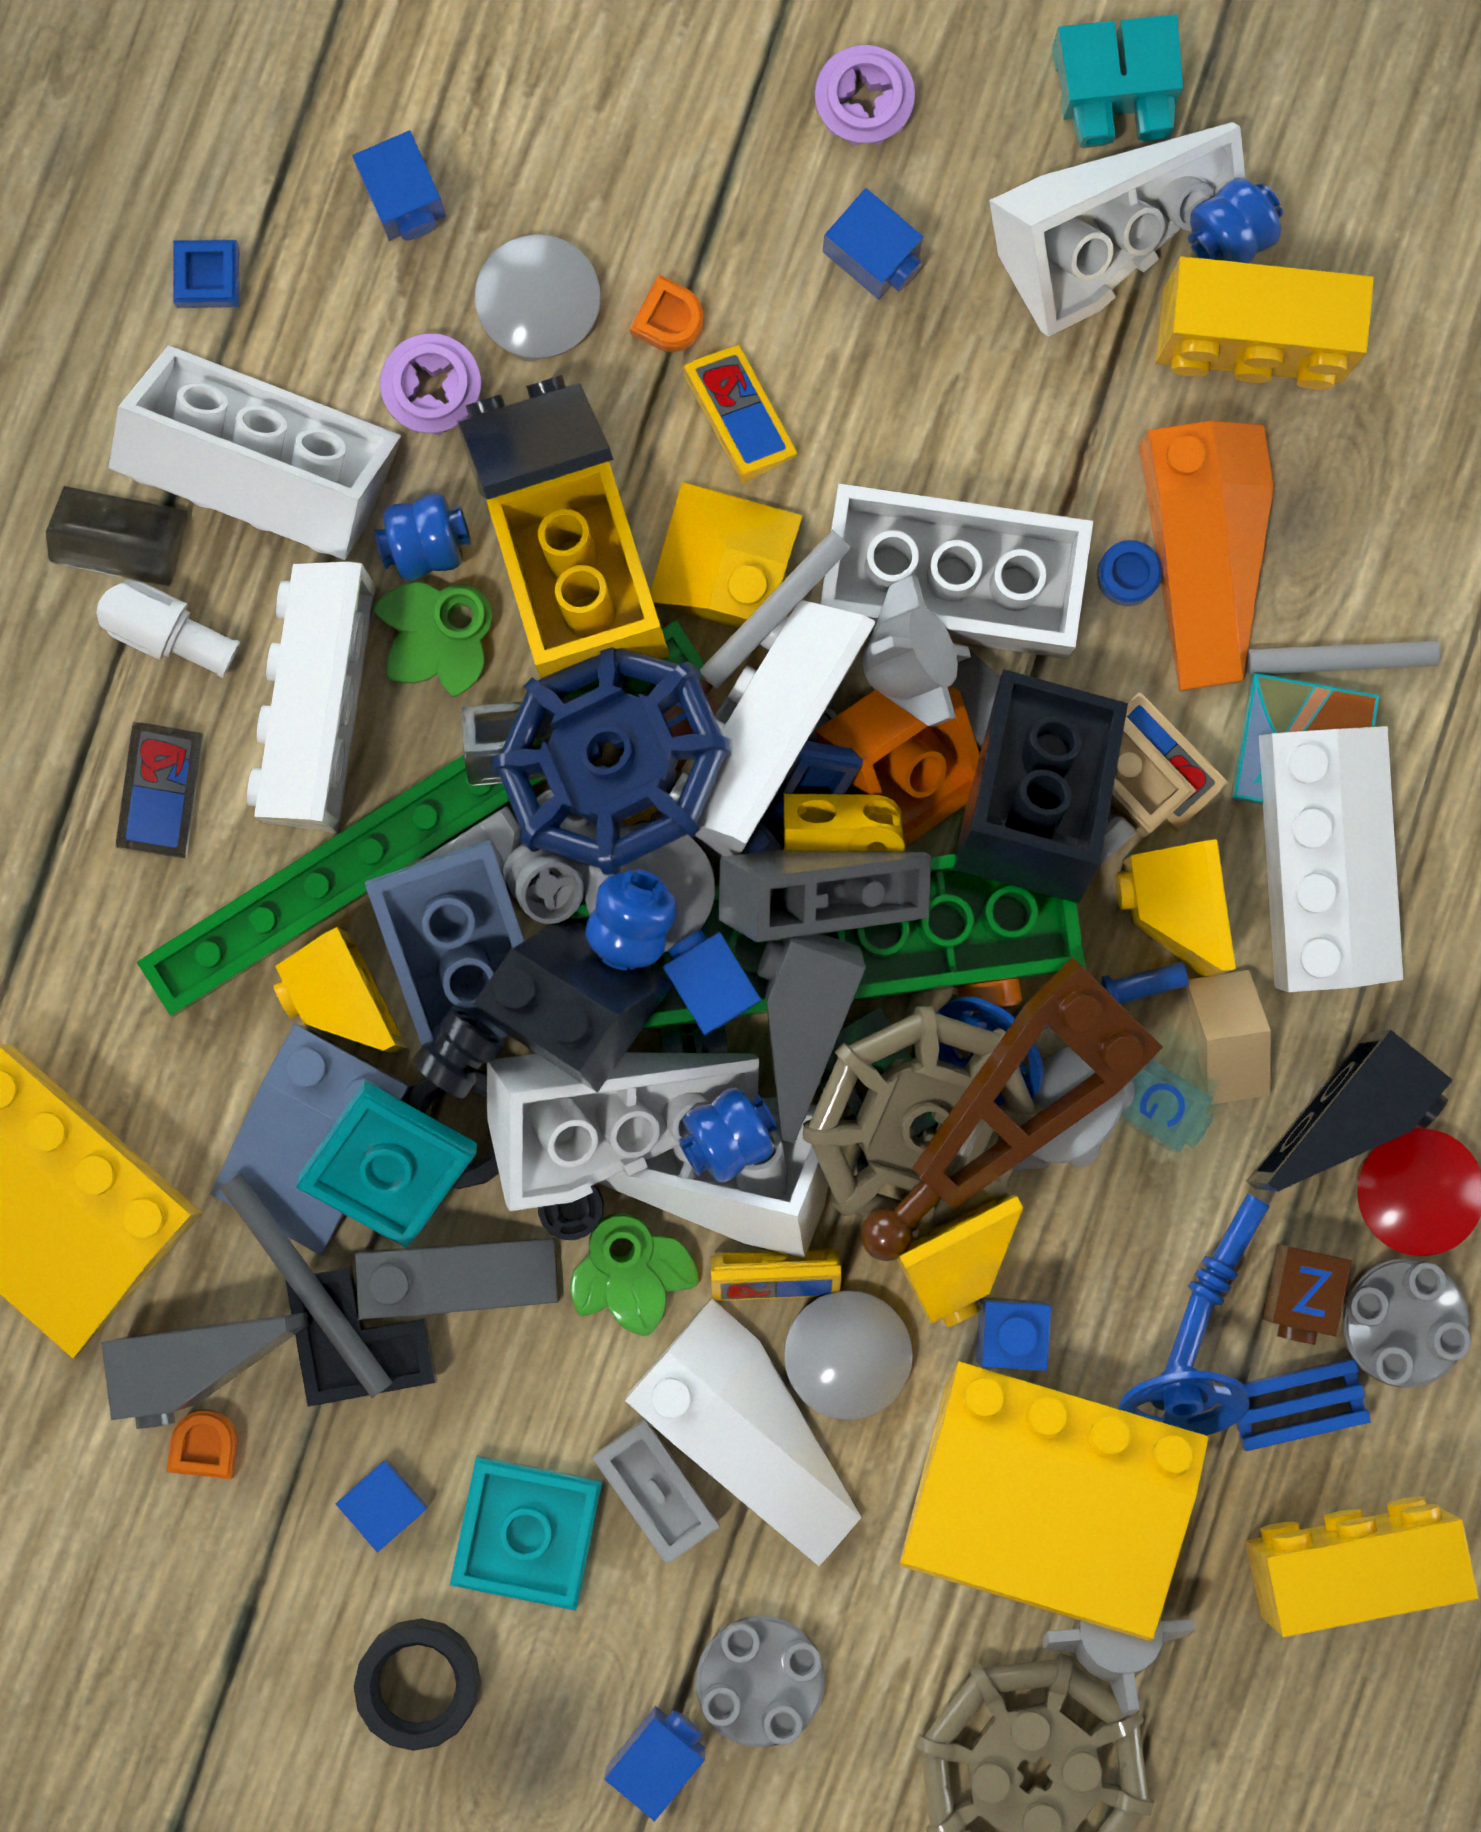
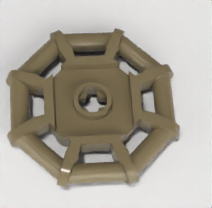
M920 1006L915 1008L913 1015L851 1045L843 1042L835 1050L838 1056L812 1119L807 1120L803 1124V1139L813 1147L833 1193L832 1206L843 1216L858 1214L868 1217L880 1209H894L901 1200L878 1194L882 1186L888 1183L912 1191L922 1181L912 1167L1006 1032L1004 1030L989 1031L937 1014L932 1006ZM938 1042L972 1052L974 1055L964 1068L938 1060ZM915 1044L916 1058L912 1060H896L889 1064L881 1075L873 1067L872 1063ZM1018 1066L1001 1090L1005 1102L999 1105V1107L1019 1126H1022L1040 1113L1041 1107L1033 1103ZM859 1078L869 1090L856 1120L840 1119L855 1083ZM931 1112V1116L938 1122L935 1131L924 1130L920 1138H913L914 1129L911 1127L913 1120L917 1116H921L922 1113ZM982 1118L945 1169L949 1176H952L983 1154L993 1129ZM999 1136L996 1143L1001 1141L1003 1138ZM858 1143L869 1165L856 1176H853L841 1146ZM1013 1168L955 1209L941 1199L912 1228L913 1236H929L932 1228L994 1198L997 1201L1004 1198L1008 1193L1005 1186Z
M1060 1653L1057 1659L983 1668L979 1663L969 1669L971 1676L929 1731L918 1736L916 1748L921 1751L930 1821L926 1831L971 1832L966 1826L981 1815L1001 1832H1075L1096 1803L1101 1801L1115 1807V1809L1097 1832H1131L1143 1815H1151L1154 1801L1148 1797L1140 1725L1144 1721L1142 1715L1138 1711L1134 1715L1123 1716L1116 1697L1075 1666L1072 1656ZM1046 1687L1045 1702L1043 1704H1035L1031 1708H1006L1000 1692ZM1067 1693L1082 1703L1102 1721L1087 1731L1060 1710ZM983 1702H985L993 1714L987 1725L970 1746L956 1740L963 1728ZM1113 1741L1116 1742L1121 1787L1101 1782L1102 1769L1099 1763L1097 1748ZM1041 1757L1048 1760L1050 1764L1047 1766L1046 1774L1050 1780L1044 1787L1034 1785L1029 1790L1020 1785L1023 1782L1024 1776L1018 1767L1023 1760L1026 1759L1032 1764L1038 1762ZM948 1761L967 1763L970 1775L971 1798L955 1805L953 1804Z

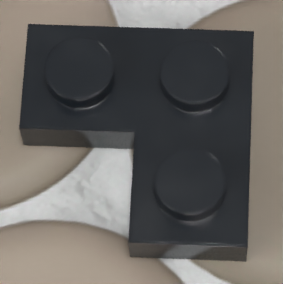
M352 1266L314 1273L393 1382L380 1393L437 1382L426 1318L363 1329L362 1321L359 1319L358 1299ZM285 1279L291 1314L307 1312L309 1325L295 1335L307 1406L369 1396L363 1385Z

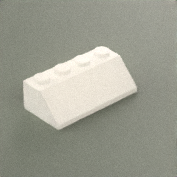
M168 345L118 406L108 468L132 477L141 484L158 487L191 500L198 506L212 508L248 522L257 529L274 532L305 544L319 553L330 554L345 560L369 522L399 447L401 435Z
M361 563L293 564L291 580H282L280 582L276 601V617L284 619L281 644L272 642L266 668L267 680L275 681L271 706L262 705L257 724V742L265 744L262 769H252L247 790L248 806L256 807L254 817L263 823L339 833L376 589L375 583Z
M801 600L794 608L790 617L786 616L759 644L769 650L758 671L746 665L728 696L730 700L737 703L736 708L726 724L717 720L723 736L730 738L732 741V755L723 760L697 823L701 829L692 838L704 852L719 861L720 857L740 855L793 762L810 737L876 623L865 615ZM685 773L681 774L669 794L676 803L688 778V775Z
M1388 726L1259 735L1275 988L1286 992L1355 988L1403 980Z

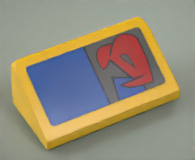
M739 344L696 359L683 366L684 377L742 485L798 456L795 447Z
M835 1248L808 1249L805 1258L773 1250L722 1252L710 1255L712 1298L716 1301L822 1297L826 1294L840 1291L841 1264L838 1250H835Z

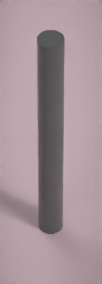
M242 1173L220 1188L370 1397L374 1398L390 1386L393 1382Z

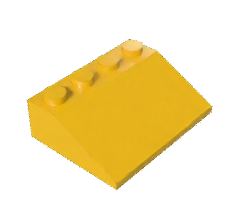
M0 1044V1295L74 1359L203 1212L12 1045Z
M958 1361L944 1386L899 1566L1151 1642L1156 1633L1196 1499L1209 1436Z

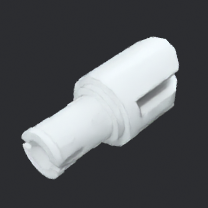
M124 581L104 593L98 602L96 614L99 625L110 636L160 661L164 656L169 658L174 653L224 678L241 643L189 619L191 613L186 610L187 603L139 581Z

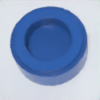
M1125 540L1114 544L1103 555L1097 568V582L1100 590L1110 601L1122 606H1135L1148 600L1157 590L1162 579V564L1157 553L1147 544L1135 540Z

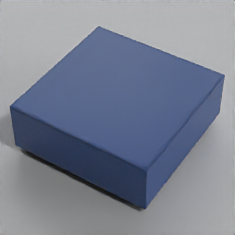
M173 240V303L177 308L240 307V246L237 240Z
M387 1459L335 1503L377 1553L428 1508Z

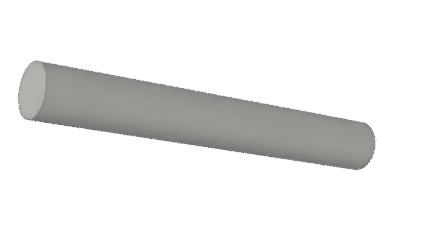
M831 530L699 670L701 674L718 689L851 547L834 530Z
M1438 641L1249 649L1247 653V671L1249 675L1254 673L1277 674L1439 666L1440 646Z

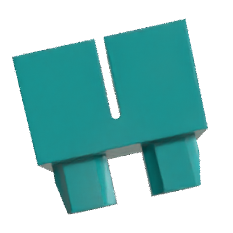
M1178 14L1121 20L1117 32L1115 21L1058 26L1052 45L1055 72H1059L1062 91L1063 120L1072 119L1079 146L1081 148H1090L1113 143L1115 138L1113 115L1127 113L1135 114L1138 140L1147 142L1170 138L1174 129L1175 106L1183 90Z

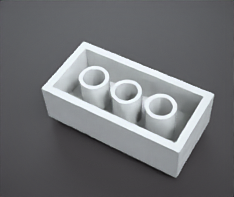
M838 483L831 530H834L851 548L824 576L820 604L865 615L877 623L890 585L909 576H917L926 608L933 611L942 621L952 642L1067 659L1076 647L1093 521Z

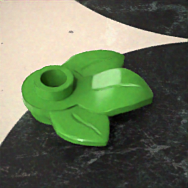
M412 582L389 591L374 605L373 610L385 623L399 631V634L394 639L387 660L386 675L391 681L416 684L438 675L446 691L451 696L456 697L468 690L478 680L485 664L481 641L489 633L493 621L491 605L481 591L465 584L451 585L439 591L425 583ZM458 607H467L473 612L471 623L464 628H456L450 623V615Z
M616 1213L600 1220L598 1226L591 1232L588 1242L590 1254L573 1270L570 1292L574 1306L580 1316L594 1314L608 1306L615 1320L624 1329L637 1335L649 1336L662 1319L666 1304L665 1292L696 1287L698 1285V1271L688 1250L676 1238L651 1234L646 1224L636 1216ZM619 1238L629 1239L633 1243L632 1250L625 1256H615L609 1251L611 1244Z

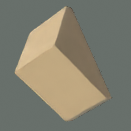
M1245 970L1188 979L1189 986H1186L1206 1105L1270 1096L1271 1030L1250 971Z

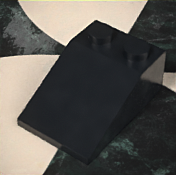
M559 375L526 386L529 398L505 406L502 394L465 405L469 417L456 422L481 496L489 500L613 460L610 447L581 383L566 386L563 376Z
M1003 669L963 817L953 870L1079 904L1101 861L1128 703Z
M1392 1030L1365 1033L1246 1182L1255 1189L1278 1192L1407 1134L1416 1125L1425 1129L1445 1108L1448 1098L1442 1093L1453 1079Z

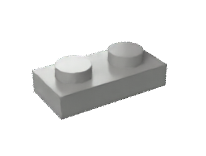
M643 1419L593 1455V1460L666 1565L720 1527L715 1516L646 1419Z

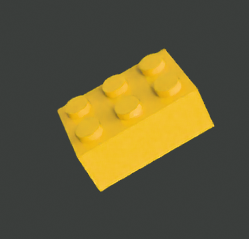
M1180 256L1162 290L1155 364L1171 365V372L1182 376H1205L1209 374V369L1234 372V379L1247 383H1266L1272 380V376L1297 378L1296 385L1306 389H1331L1335 383H1342L1367 353L1374 276Z
M609 461L486 500L535 666L541 678L600 654V651L611 647L615 649L626 648L659 659L670 657Z
M1409 1497L1388 1502L1386 1504L1388 1513L1363 1517L1361 1509H1349L1324 1515L1325 1525L1300 1530L1299 1522L1296 1521L1264 1526L1260 1528L1261 1538L1245 1541L1260 1617L1282 1637H1288L1479 1599L1463 1520L1440 1508L1438 1504L1426 1505L1425 1497Z

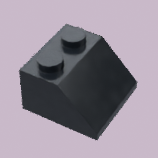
M567 918L559 923L551 924L512 948L473 1004L495 1027L598 1093L673 984L647 966L636 967L632 970L629 967L627 970H619L605 964L602 961L603 958H600L590 947L585 935L586 928L571 918Z

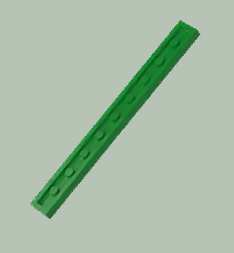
M677 619L662 628L670 657L663 658L662 660L679 665L690 662L698 670L705 665ZM624 675L621 688L626 694L639 697L638 694L643 695L650 683ZM599 679L560 698L563 704H566L600 687ZM546 711V714H545L544 718H546L547 716H549V714H548L547 711ZM512 724L138 960V966L169 1015L177 1016L366 896L368 892L364 881L414 865L496 811L509 805L510 801L500 777L488 775L483 770H477L476 761L505 743ZM536 736L531 749L540 750L543 744L542 739ZM544 772L532 774L528 777L533 789L547 781Z

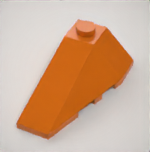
M1210 420L1148 430L1138 447L1155 550L1162 564L1161 586L1179 692L1240 683L1244 678L1274 490L1264 425Z

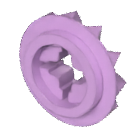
M856 45L843 49L826 62L816 81L815 102L817 114L820 115L826 124L830 135L836 134L848 140L852 146L860 143L880 145L885 139L897 132H901L914 106L915 88L908 68L896 55L881 47ZM856 74H859L861 83H865L868 91L879 90L880 93L883 92V95L878 96L874 100L872 118H869L868 112H864L860 103L851 105L849 102L846 103L847 99L854 96Z
M421 334L403 341L389 354L382 368L380 390L384 404L395 420L413 433H433L440 436L443 432L456 427V421L468 417L465 405L479 401L481 375L474 357L460 342L441 334ZM418 365L423 372L427 371L432 377H436L441 373H447L448 377L443 381L442 387L448 403L444 405L440 399L436 400L430 394L425 395L421 399L419 397L416 398L415 394L419 392L421 385L418 380L417 371L414 369L415 366Z

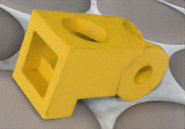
M784 794V850L904 852L905 841L901 809L895 801L880 795Z

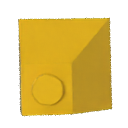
M681 482L650 590L654 606L739 629L785 580L803 515Z
M1217 839L1130 855L1123 860L1124 871L1115 873L1116 895L1120 910L1130 909L1131 923L1202 977L1219 975L1236 969Z
M336 927L275 966L282 981L274 984L273 987L290 1019L300 1015L303 1023L383 1051L398 1054L408 1049L351 934Z
M1006 1194L999 1201L993 1199L931 1231L929 1236L920 1237L912 1241L909 1250L899 1255L897 1261L927 1320L931 1324L943 1319L946 1327H951L981 1311L977 1300L990 1294L1023 1210V1206L1017 1196Z

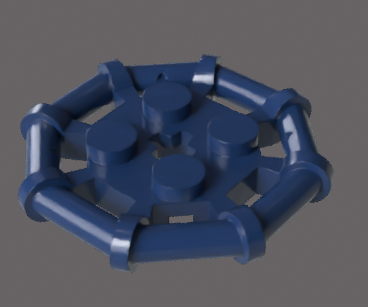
M611 647L600 651V654L564 668L539 680L531 677L523 686L527 692L500 754L492 758V773L500 777L522 830L520 836L521 843L531 852L542 849L600 868L602 874L606 876L619 874L622 866L687 835L692 839L701 829L697 823L723 760L732 755V741L730 738L723 736L700 685L701 672L690 662L679 665L626 648L615 649ZM625 675L655 684L656 687L649 696L638 694L639 697L626 694L621 688V683ZM599 679L600 687L566 704H563L560 698ZM680 703L694 734L674 737L664 713L675 704ZM547 711L549 715L554 717L551 725L554 727L553 734L548 744L544 740L540 750H533L531 746ZM611 741L617 749L625 748L624 754L619 758L620 761L613 767L607 768L605 765L595 767L594 761L602 757L601 746ZM679 759L695 760L679 800L676 803L666 792L675 783V767ZM544 772L554 796L540 807L528 777L532 774ZM654 805L664 816L620 838L619 822ZM569 813L583 816L588 822L597 824V840L562 829L560 826Z

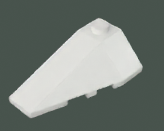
M1231 122L1041 175L989 200L998 256L1043 334L1049 337L1100 312L1116 298L1112 290L1136 268L1145 272L1158 261L1159 258L1156 251L1179 230L1192 231L1190 215L1198 204L1215 197L1226 183L1236 178L1246 180L1240 126Z
M625 1053L598 1093L538 1054L494 1059L493 1062L487 1063V1120L507 1208L509 1211L574 1202L593 1193L591 1186L622 1171H625L630 1176L648 1168L646 1160L679 1146L678 1139L688 1136L684 1128L683 1118L691 1109L711 1104L722 1092L734 1087L739 1088L749 1100L753 1099L758 1094L759 1058L753 1053Z
M776 1097L762 1098L763 1104L765 1103L778 1128V1131L769 1133L774 1149L773 1153L762 1162L745 1166L736 1177L727 1182H717L708 1170L703 1171L698 1176L693 1166L691 1167L680 1145L646 1160L648 1168L628 1176L625 1171H622L598 1182L741 1243L802 1258L806 1256L821 1217L828 1189V1182L813 1147L803 1139V1124L795 1144L782 1140ZM810 1105L804 1122L812 1119L817 1106Z
M711 1298L629 1391L625 1401L676 1447L814 1563L820 1566L862 1517L760 1340Z

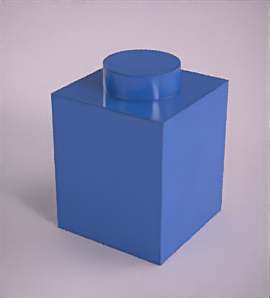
M410 130L352 155L389 241L400 236L406 241L422 237L436 228L437 220L446 217L440 195Z
M865 188L824 234L822 252L880 300L891 286L898 292L901 291L919 271L923 262L917 256L920 254L924 236L870 190Z
M699 930L668 949L673 961L663 966V969L704 1036H707L761 1002L760 997L720 932L707 939L702 930Z
M987 1297L979 1299L981 1311L978 1315L976 1362L982 1367L1047 1371L1051 1305L1044 1301Z
M655 1706L606 1766L604 1780L655 1822L704 1762L705 1747L698 1742L703 1733L693 1722L677 1710H673L667 1716Z

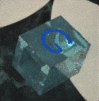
M1151 1059L1131 1079L1135 1088L1134 1098L1129 1107L1122 1111L1119 1120L1170 1152L1180 1153L1185 1144L1194 1148L1207 1131L1213 1119V1115L1206 1112L1213 1097Z

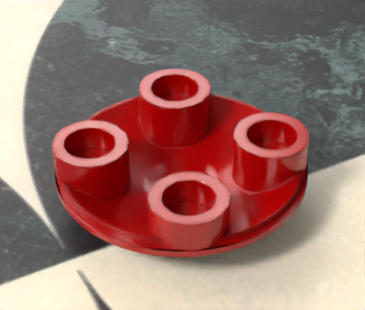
M1415 1128L1407 1134L1374 1148L1358 1167L1356 1176L1358 1182L1357 1199L1362 1218L1374 1236L1396 1252L1412 1256H1433L1447 1252L1462 1243L1479 1222L1481 1217V1169L1472 1153L1460 1141L1446 1133L1433 1129Z

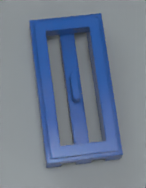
M1348 1358L1242 1383L1247 1389L1249 1397L1339 1376L1343 1377L1345 1386L1248 1409L1243 1418L1236 1423L1242 1449L1250 1451L1371 1423L1369 1412L1365 1409L1363 1401L1365 1397L1362 1384H1359L1357 1376L1359 1370L1356 1360ZM1349 1402L1350 1411L1253 1433L1251 1423Z

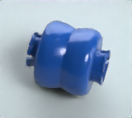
M1236 178L1226 183L1215 197L1198 204L1191 212L1190 226L1192 233L1188 235V241L1192 244L1191 248L1197 258L1250 263L1256 253L1274 246L1280 239L1282 229L1279 218L1282 216L1283 210L1279 207L1281 204L1269 187L1263 186V183L1254 185L1242 178Z
M436 493L424 496L413 504L402 503L387 507L383 512L385 528L374 530L377 547L385 569L396 565L400 576L406 581L417 580L432 571H448L459 567L463 562L461 546L466 544L468 546L472 545L461 506L450 510L445 497Z
M629 870L626 873L609 876L598 888L596 909L591 913L586 925V939L598 956L603 958L602 961L615 969L627 970L629 967L632 970L636 967L641 968L654 964L665 951L666 934L673 925L677 915V902L664 883L660 882V878L650 872L635 870L634 873L632 870Z
M734 1087L722 1092L711 1104L702 1105L687 1112L683 1118V1124L688 1136L678 1139V1142L691 1167L693 1166L698 1176L703 1171L708 1170L717 1182H727L736 1177L745 1166L757 1164L771 1156L774 1149L769 1133L778 1131L771 1112L766 1104H763V1100L758 1094L749 1100L739 1088Z

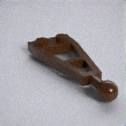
M1072 957L1025 1004L918 1158L912 1169L922 1181L894 1209H880L866 1218L861 1228V1242L866 1252L873 1258L881 1261L898 1259L899 1255L909 1250L912 1244V1228L941 1199L953 1209L961 1205L1115 1096L1163 1046ZM1048 1025L1095 1073L1022 1126H1019L994 1100ZM982 1118L1003 1139L955 1174L949 1176L945 1169Z

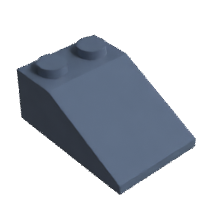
M487 840L364 881L421 1046L424 1043L438 1040L437 1037L441 1033L440 1022L450 1008L454 1006L479 1019L496 1033L499 1038L509 1036L495 1027L473 1004L510 950L524 941L491 841Z
M294 1024L261 1083L210 1195L232 1206L220 1188L242 1173L286 1236L322 1256L345 1214L297 1189L298 1175L364 1081L373 1084L403 1102L412 1090L413 1085L309 1028Z

